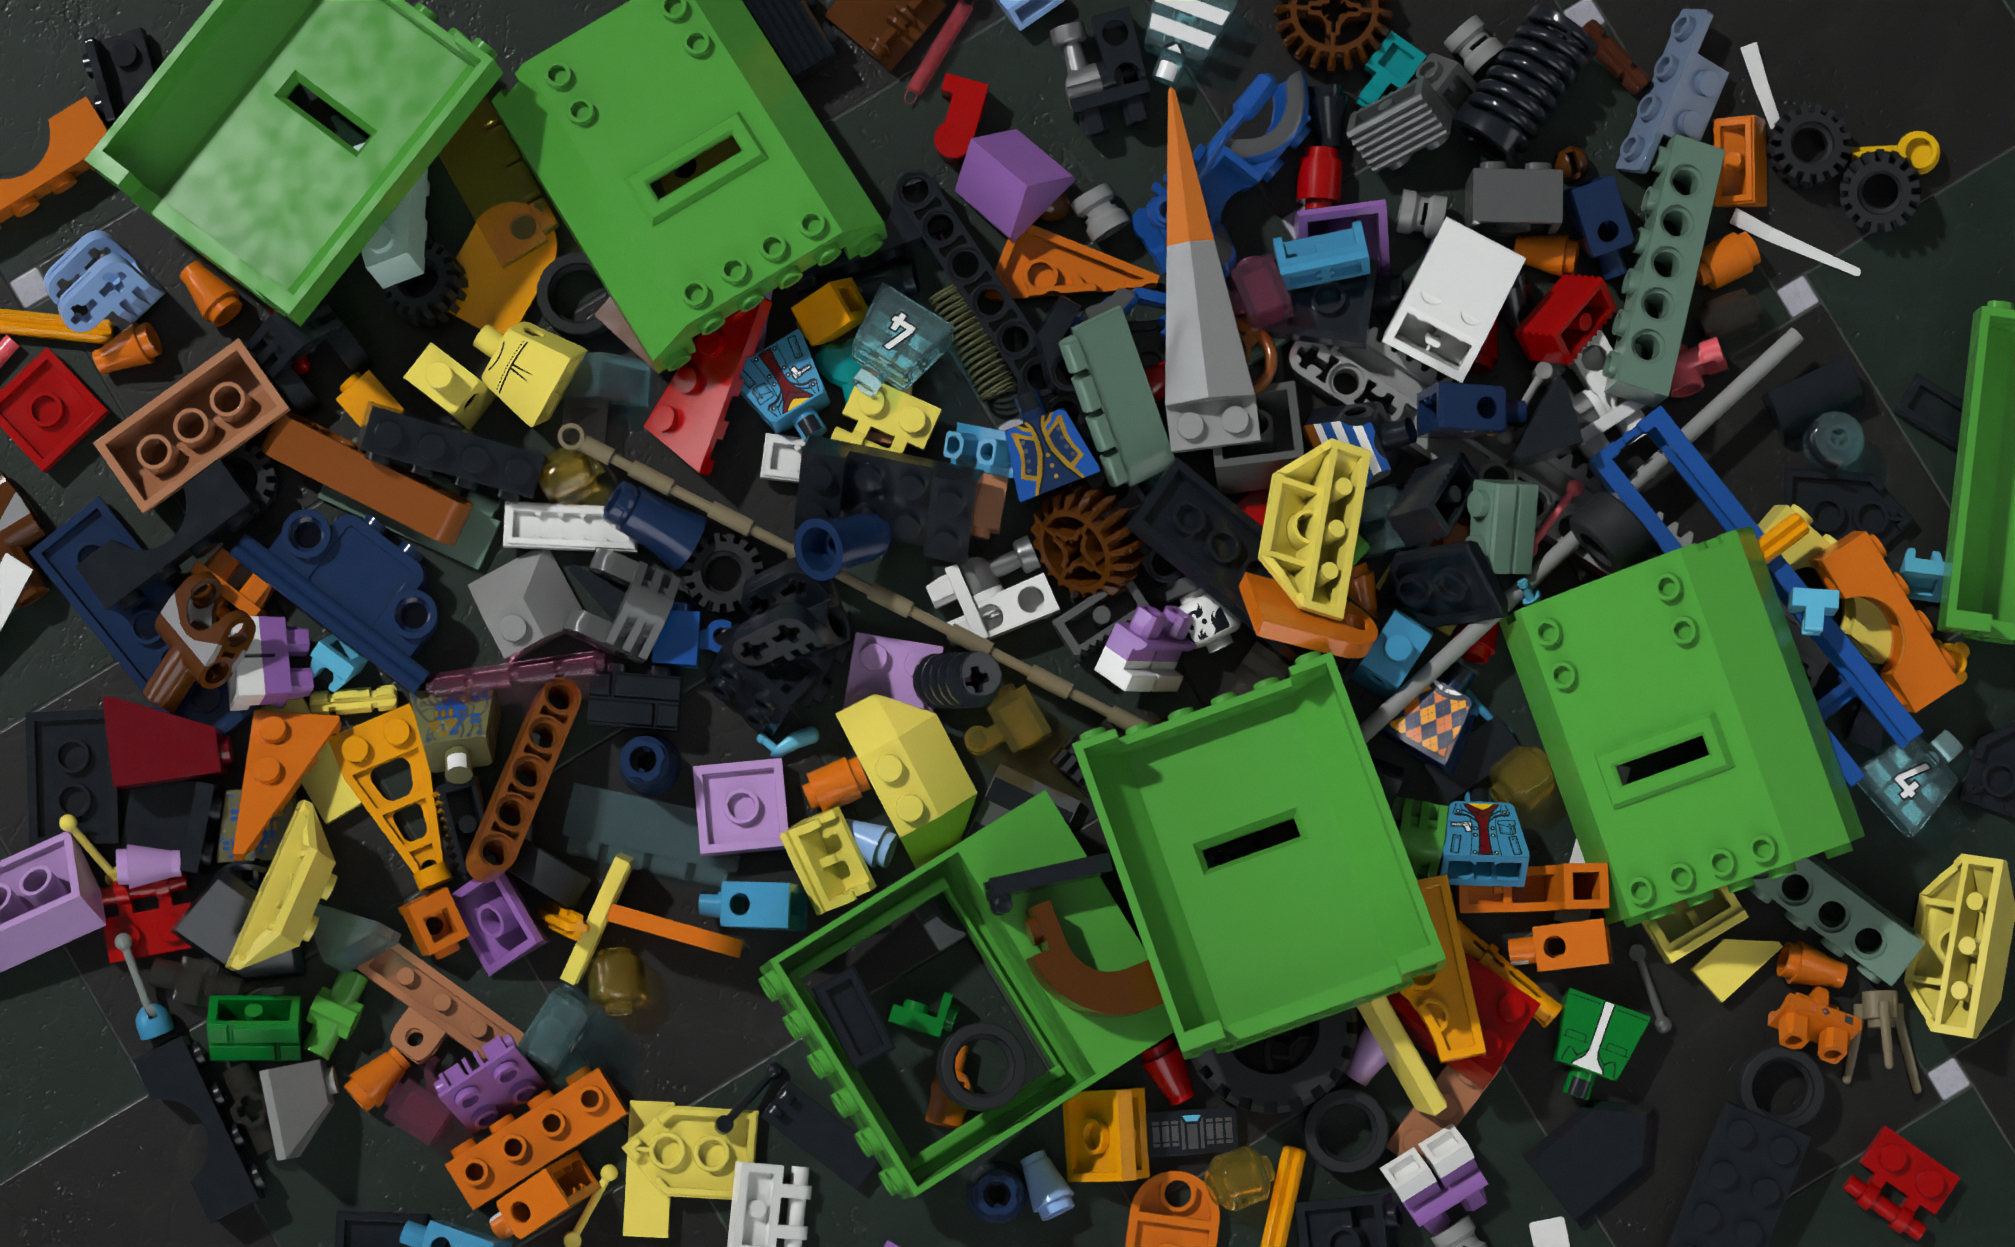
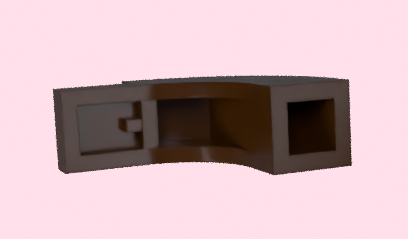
M1050 900L1025 910L1028 917L1023 922L1026 934L1033 946L1039 944L1042 952L1026 959V962L1038 983L1061 1004L1085 1015L1118 1018L1134 1015L1164 1003L1149 960L1114 972L1093 969L1082 963L1070 950Z

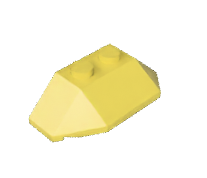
M1333 438L1272 474L1258 559L1298 609L1341 621L1344 619L1372 451Z
M873 693L835 713L915 868L918 869L960 843L977 796V791L937 714L877 693Z
M307 800L297 803L225 968L232 971L243 969L299 947L302 940L309 942L319 921V917L313 915L320 898L324 900L329 898L337 880V875L332 874L336 862L313 803Z
M1961 854L1953 861V865L1943 871L1919 894L1913 928L1924 935L1925 945L1906 968L1904 983L1918 1009L1926 1019L1925 1022L1931 1032L1977 1039L2001 1001L2015 922V901L2006 860Z

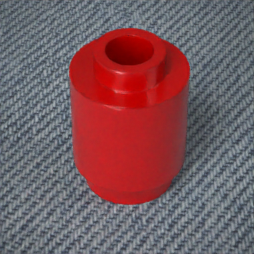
M1310 146L1303 149V157L1298 159L1297 202L1305 205V210L1331 207L1341 203L1343 161L1338 159V149L1326 146Z

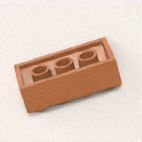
M238 338L94 441L93 444L138 508L145 515L183 488V485L218 459L222 460L291 409L254 354Z

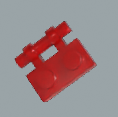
M182 872V877H172L129 889V885H118L117 880L114 881L113 886L100 888L103 905L117 903L120 916L105 918L106 926H103L110 963L126 961L123 952L117 949L114 943L116 936L120 933H127L132 937L133 944L131 950L135 959L193 948L170 932L172 926L192 904L189 902L175 905L173 892L189 889V880L186 872ZM157 896L158 909L136 913L135 899Z
M1882 1126L1858 1161L1860 1165L1872 1172L1871 1176L1864 1183L1851 1174L1845 1181L1842 1189L1855 1197L1854 1203L1866 1211L1870 1208L1888 1220V1227L1898 1234L1905 1232L1918 1241L1926 1231L1927 1226L1914 1217L1916 1210L1921 1206L1932 1215H1936L1960 1177L1887 1126ZM1885 1183H1888L1906 1196L1900 1206H1897L1880 1194Z

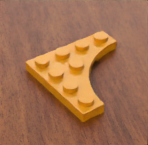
M1445 874L1417 880L1445 954L1446 967L1434 974L1427 975L1425 973L1414 977L1413 981L1415 984L1399 992L1411 1003L1428 1028L1440 1063L1486 1054L1448 876Z

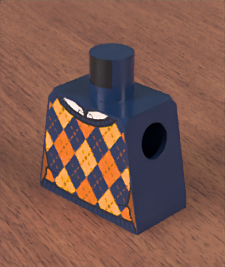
M1455 661L1441 681L1438 679L1433 681L1378 732L1379 735L1451 777L1455 772L1479 714L1475 702L1464 695L1476 674L1466 666Z

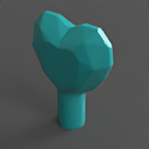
M860 337L848 339L842 346L832 343L822 345L815 354L817 369L830 383L842 388L845 403H847L859 374H867L868 368L871 365L872 356L860 349L864 342Z

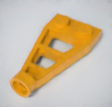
M408 703L331 736L328 741L344 780L414 873L413 877L419 891H427L452 880V874L445 861L440 819L437 815L438 808L434 805L437 800L432 797L435 792L433 772L430 771L412 704ZM404 758L410 764L413 781L412 789L407 796L395 801L387 800L371 780L372 771L374 768L393 760ZM418 804L423 811L427 832L424 837L410 842L400 832L394 821V814L397 811ZM428 860L436 861V864L422 869L424 862Z

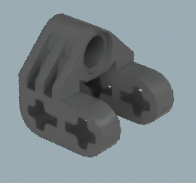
M597 548L588 570L597 577L627 590L616 618L612 623L587 611L572 608L562 630L569 636L634 664H643L647 660L667 620L681 579L673 575H666L664 571L658 568L648 567V564L642 561L637 562L612 550Z

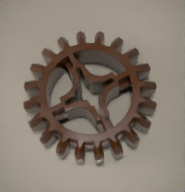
M1280 0L1285 4L1277 5L1273 9L1274 16L1286 19L1275 25L1276 33H1291L1283 40V48L1290 49L1298 45L1299 48L1294 55V60L1300 62L1306 54L1312 56L1309 65L1311 70L1317 69L1320 60L1327 61V73H1334L1336 61L1340 60L1343 69L1346 72L1351 71L1353 67L1352 56L1359 63L1365 65L1369 60L1365 48L1374 53L1379 51L1382 45L1375 37L1386 38L1389 35L1390 29L1380 22H1388L1393 18V11L1380 8L1390 3L1391 0H1364L1367 8H1361L1360 3L1350 2L1349 0H1334V6L1339 7L1338 12L1343 11V14L1339 15L1332 32V21L1327 20L1329 14L1325 16L1322 14L1327 12L1331 0L1309 1L1308 5H1297L1299 0ZM1298 19H1305L1306 24H1314L1321 28L1325 44L1312 39L1303 30ZM1358 21L1369 22L1361 36L1348 44L1339 45L1340 31L1343 28L1352 25L1357 26Z
M1087 482L1064 486L1046 497L1038 511L1033 514L1036 521L1030 530L1036 536L1032 547L1039 550L1041 554L1038 561L1045 563L1049 571L1046 577L1054 576L1058 580V590L1069 588L1073 599L1083 597L1085 600L1092 595H1096L1101 589L1110 594L1101 602L1122 593L1127 589L1123 584H1128L1141 572L1139 564L1145 557L1138 549L1143 541L1125 527L1129 521L1126 516L1129 508L1121 509L1117 505L1116 495L1106 497L1102 486L1091 488Z

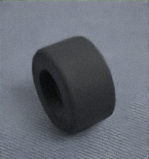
M1605 491L1596 493L1569 519L1570 529L1581 546L1599 565L1611 574L1643 562L1655 550L1654 540L1641 520L1622 501Z

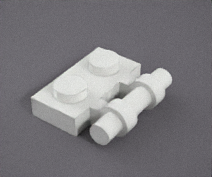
M736 1161L727 1247H776L777 1238L784 1239V1247H802V1240H807L808 1226H804L806 1199L811 1200L812 1186L808 1185L810 1167L792 1166L790 1183H783V1165ZM781 1197L788 1198L786 1224H778Z

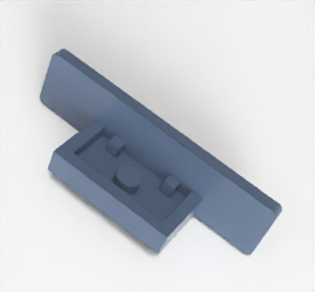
M1683 9L1671 27V36L1663 55L1655 65L1654 76L1647 93L1638 105L1636 119L1628 137H1626L1621 145L1616 169L1625 173L1646 174L1661 139L1668 142L1675 134L1701 141L1729 75V72L1698 54L1713 18V13L1706 9Z

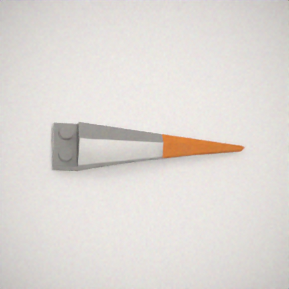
M1171 86L1168 90L1165 406L1171 452L1180 453L1262 442L1256 394L1177 94Z

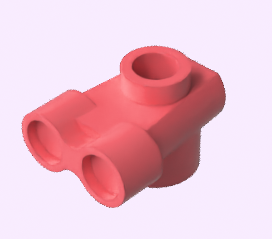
M1717 337L1700 342L1697 346L1689 349L1687 345H1680L1669 392L1672 398L1688 397L1701 391L1705 386L1702 375H1712L1728 369Z

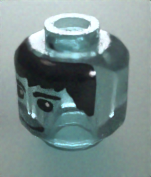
M1832 411L1823 413L1811 422L1804 432L1802 445L1805 456L1813 466L1823 471L1835 472L1844 470L1859 458L1864 449L1865 436L1861 425L1854 417L1845 412Z

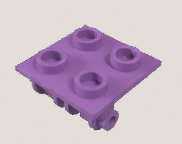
M510 1033L503 1038L501 1035H498L481 1047L488 1059L487 1062L477 1049L473 1051V1055L480 1065L477 1069H474L466 1057L461 1059L468 1075H466L462 1066L456 1063L446 1071L438 1074L440 1079L433 1083L439 1093L437 1094L439 1099L472 1135L481 1129L488 1128L499 1117L519 1104L530 1101L537 1092L548 1086L546 1081L518 1050L519 1046Z

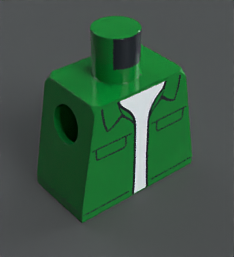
M1565 988L1562 995L1561 1005L1563 1007L1559 1013L1552 1060L1571 1066L1562 1092L1588 1101L1596 1076L1610 1081H1617L1648 1026L1651 1017L1575 989Z

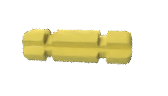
M394 685L378 686L376 690H372L371 687L338 689L334 694H330L329 690L314 691L309 698L311 714L330 715L331 712H336V715L372 712L374 708H378L379 711H391L398 706V693Z

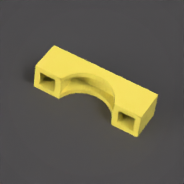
M1792 504L1791 507L1788 505H1774L1759 522V528L1765 534L1790 514L1798 513L1805 520L1810 531L1781 555L1794 571L1804 567L1813 568L1809 559L1837 542V540L1828 534L1822 537L1810 526L1813 523V519L1795 504ZM1841 598L1842 620L1840 628L1845 631V635L1869 663L1884 664L1889 657L1892 643L1891 630L1886 617L1877 606L1864 598Z

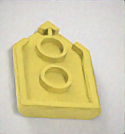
M668 1105L621 1148L662 1196L732 1200L736 1161L755 1163L759 1111L744 1110L733 1121L732 1130L728 1134L722 1135L715 1130V1122L720 1116H727L732 1109Z

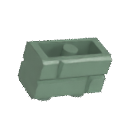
M1474 479L1473 491L1469 494L1467 500V508L1471 515L1469 536L1465 541L1478 542L1494 574H1531L1539 484L1518 480Z

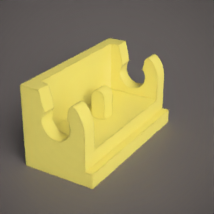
M839 806L803 819L779 834L817 916L856 900V896L877 887Z
M1727 885L1713 890L1715 899L1689 907L1687 900L1684 899L1672 904L1675 912L1641 923L1666 964L1677 961L1749 918L1734 893H1729Z

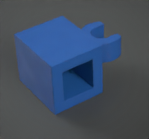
M673 602L667 620L653 646L652 663L655 666L700 669L701 650H709L718 654L723 645L715 643L714 635L720 629L732 630L733 624L730 621L719 619L711 622L706 629L702 630L703 615L699 611H693V604Z

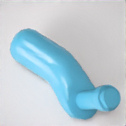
M1521 578L1517 581L1519 589L1522 590L1525 596L1522 599L1525 607L1542 601L1541 591L1536 587L1531 590L1527 579Z
M808 726L789 733L778 745L770 740L765 733H760L756 740L771 751L770 757L781 758L799 748L816 743L820 735L816 727Z

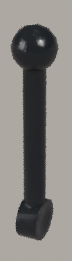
M769 1063L765 1070L766 1074L728 1115L720 1116L716 1120L714 1127L717 1133L722 1135L728 1134L733 1128V1121L772 1079H779L782 1076L783 1068L779 1063Z

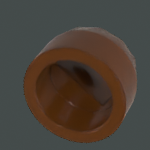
M1575 146L1561 149L1553 160V170H1563V182L1565 183L1580 181L1589 169L1587 154ZM1567 153H1573L1578 173L1572 174Z
M1063 192L1039 218L1051 222L1064 218L1070 211L1071 203L1067 193Z

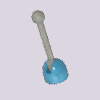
M127 933L118 934L114 941L115 946L123 952L143 1005L137 1013L135 1020L140 1039L148 1040L173 1030L175 1025L167 1008L161 1004L151 1003L131 950L133 944L132 937Z

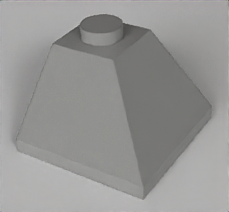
M533 549L468 584L483 620L504 659L510 663L565 634L562 628L572 608L583 610L551 550Z
M324 1059L259 1071L277 1161L300 1157L335 1104L333 1094L339 1093L338 1078L334 1066L327 1067V1062Z

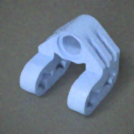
M101 230L90 231L82 236L49 268L44 277L45 290L51 300L58 305V311L62 320L69 329L76 332L90 331L112 311L119 317L134 323L165 294L164 289L139 261L112 235ZM95 247L99 251L103 250L106 255L100 259H92L89 252ZM63 278L66 281L71 280L73 284L68 289H60L57 282ZM77 304L81 306L86 305L89 311L86 315L82 316L79 313L74 314L71 307Z

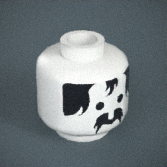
M1203 589L1179 599L1182 604L1179 608L1194 618L1186 638L1196 644L1194 649L1206 646L1209 653H1212L1234 643L1230 634L1240 628L1241 620Z

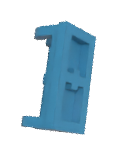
M1361 221L1352 222L1351 229L1283 242L1282 237L1273 238V248L1283 292L1371 274L1369 253Z

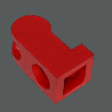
M946 73L941 92L942 97L951 99L945 122L935 132L934 144L937 155L943 161L958 164L964 162L971 138L977 137L989 94V84Z

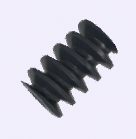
M982 651L929 654L918 662L913 673V688L917 697L926 706L934 709L981 708L990 704L995 699L1002 685V673L998 663L991 655Z

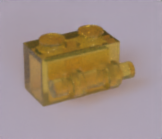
M1010 683L1002 687L998 695L991 702L992 704L986 707V713L993 725L987 729L982 726L971 727L965 734L964 742L966 749L976 756L984 755L1004 743L1012 758L1015 759L1051 738L1052 730L1026 685L1024 684L1016 689L1014 684Z

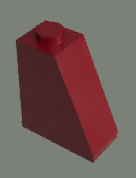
M115 697L102 698L113 787L126 789L228 774L227 763H233L234 760L233 747L230 737L223 736L222 729Z

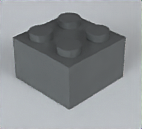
M1506 162L1480 163V168H1473L1465 183V226L1485 237L1555 235L1563 223V170H1553L1551 163L1531 162L1525 164V169H1507Z
M1295 381L1271 383L1256 396L1262 442L1213 448L1218 491L1223 495L1270 489L1272 474L1304 455Z

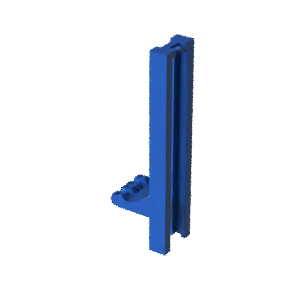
M1661 405L1640 420L1633 429L1626 431L1621 438L1611 442L1589 459L1587 467L1607 492L1622 501L1645 525L1654 540L1655 552L1659 556L1682 546L1613 461L1622 449L1642 434H1647L1725 532L1752 526L1757 539L1764 535L1763 531ZM1780 554L1767 564V568L1778 598L1788 609L1789 594L1793 587H1808ZM1791 613L1801 625L1802 614ZM1824 615L1823 632H1820V636H1810V638L1840 675L1837 677L1839 683L1837 687L1831 691L1823 687L1815 695L1823 722L1829 716L1838 712L1851 699H1855L1858 696L1900 750H1902L1919 737L1923 730L1833 618ZM1826 727L1849 790L1866 776Z

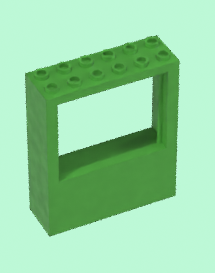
M1046 789L772 958L759 968L763 976L758 981L771 1002L778 999L787 1015L782 1020L787 1030L796 1041L802 1038L811 1052V1054L806 1056L810 1067L820 1080L826 1077L835 1091V1093L830 1095L834 1106L844 1119L850 1116L859 1130V1132L854 1134L855 1139L868 1158L872 1155L876 1157L883 1171L878 1173L879 1178L891 1196L898 1194L902 1200L916 1197L1174 1032L1164 1003L1125 1017L1103 1018L1085 1015L1068 1008L1054 999L1038 983L1028 967L1026 959L1042 952L1039 944L1033 946L1026 934L1023 922L1028 917L1025 910L1047 900H1050L1070 950L1085 965L1099 971L1114 972L1148 960L1143 945L1100 876L1012 895L1013 906L1008 913L1003 916H996L991 912L983 887V883L988 882L989 878L1087 857ZM943 892L1052 1069L1020 1088L1017 1095L1003 1106L982 1112L911 1158L858 1070H853L835 1033L801 979Z

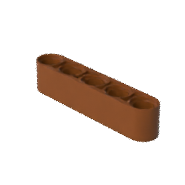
M292 411L287 412L272 423L260 449L267 456L446 545L455 546L474 506L466 498L419 474L408 471L407 468L391 461V465H384L364 458L366 451L359 449L355 442Z
M561 676L549 680L536 694L530 704L467 853V871L471 877L479 882L489 883L496 881L512 866L517 858L581 704L582 695L580 688L570 678ZM548 695L557 696L561 699L564 709L560 710L552 706ZM532 733L545 737L548 748L538 746L533 740ZM519 771L527 774L531 779L532 787L522 785L516 777V772ZM504 810L511 813L515 818L516 826L504 823L500 818L499 811ZM488 849L496 853L500 864L492 865L487 862L483 856V850Z

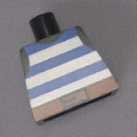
M1378 401L1317 408L1310 413L1301 426L1311 450L1333 438L1372 451L1366 487L1392 474L1403 459L1401 447L1417 441V431L1412 419L1405 417L1390 422L1383 405Z

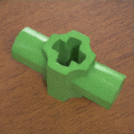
M342 967L331 990L324 986L321 988L310 1007L306 1022L313 1026L302 1049L328 1061L339 1038L345 1041L349 1040L359 1023L364 1009V1005L358 1003V1000L368 982L366 977Z

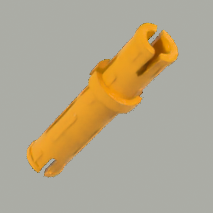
M1458 919L1457 922L1464 952L1541 1003L1533 1018L1544 1028L1548 1026L1560 1012L1563 1005L1545 993L1520 970L1511 966L1498 953L1499 948L1495 944L1491 943L1488 945Z

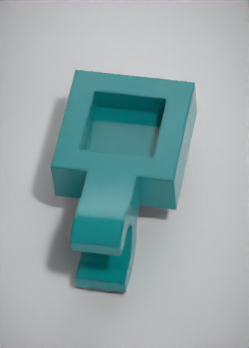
M1390 31L1389 35L1381 43V49L1375 51L1365 65L1364 70L1370 73L1373 78L1358 96L1359 100L1356 104L1360 107H1366L1376 99L1380 100L1388 88L1396 91L1398 88L1408 84L1419 65L1426 60L1427 55L1393 31Z

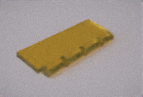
M485 95L438 155L501 267L504 269L548 243L546 235L559 227V223L545 198H540L529 205L527 204V202L539 196L541 191L524 162H518L509 168L506 167L516 161L520 154L503 125L486 131L499 121V117Z

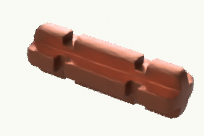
M1592 19L1582 27L1599 47V52L1595 57L1616 79L1620 76L1623 80L1621 84L1631 94L1639 93L1649 83L1650 76L1640 65L1637 68L1633 65L1635 60L1611 35L1609 37L1605 36L1604 32L1606 30L1596 20Z

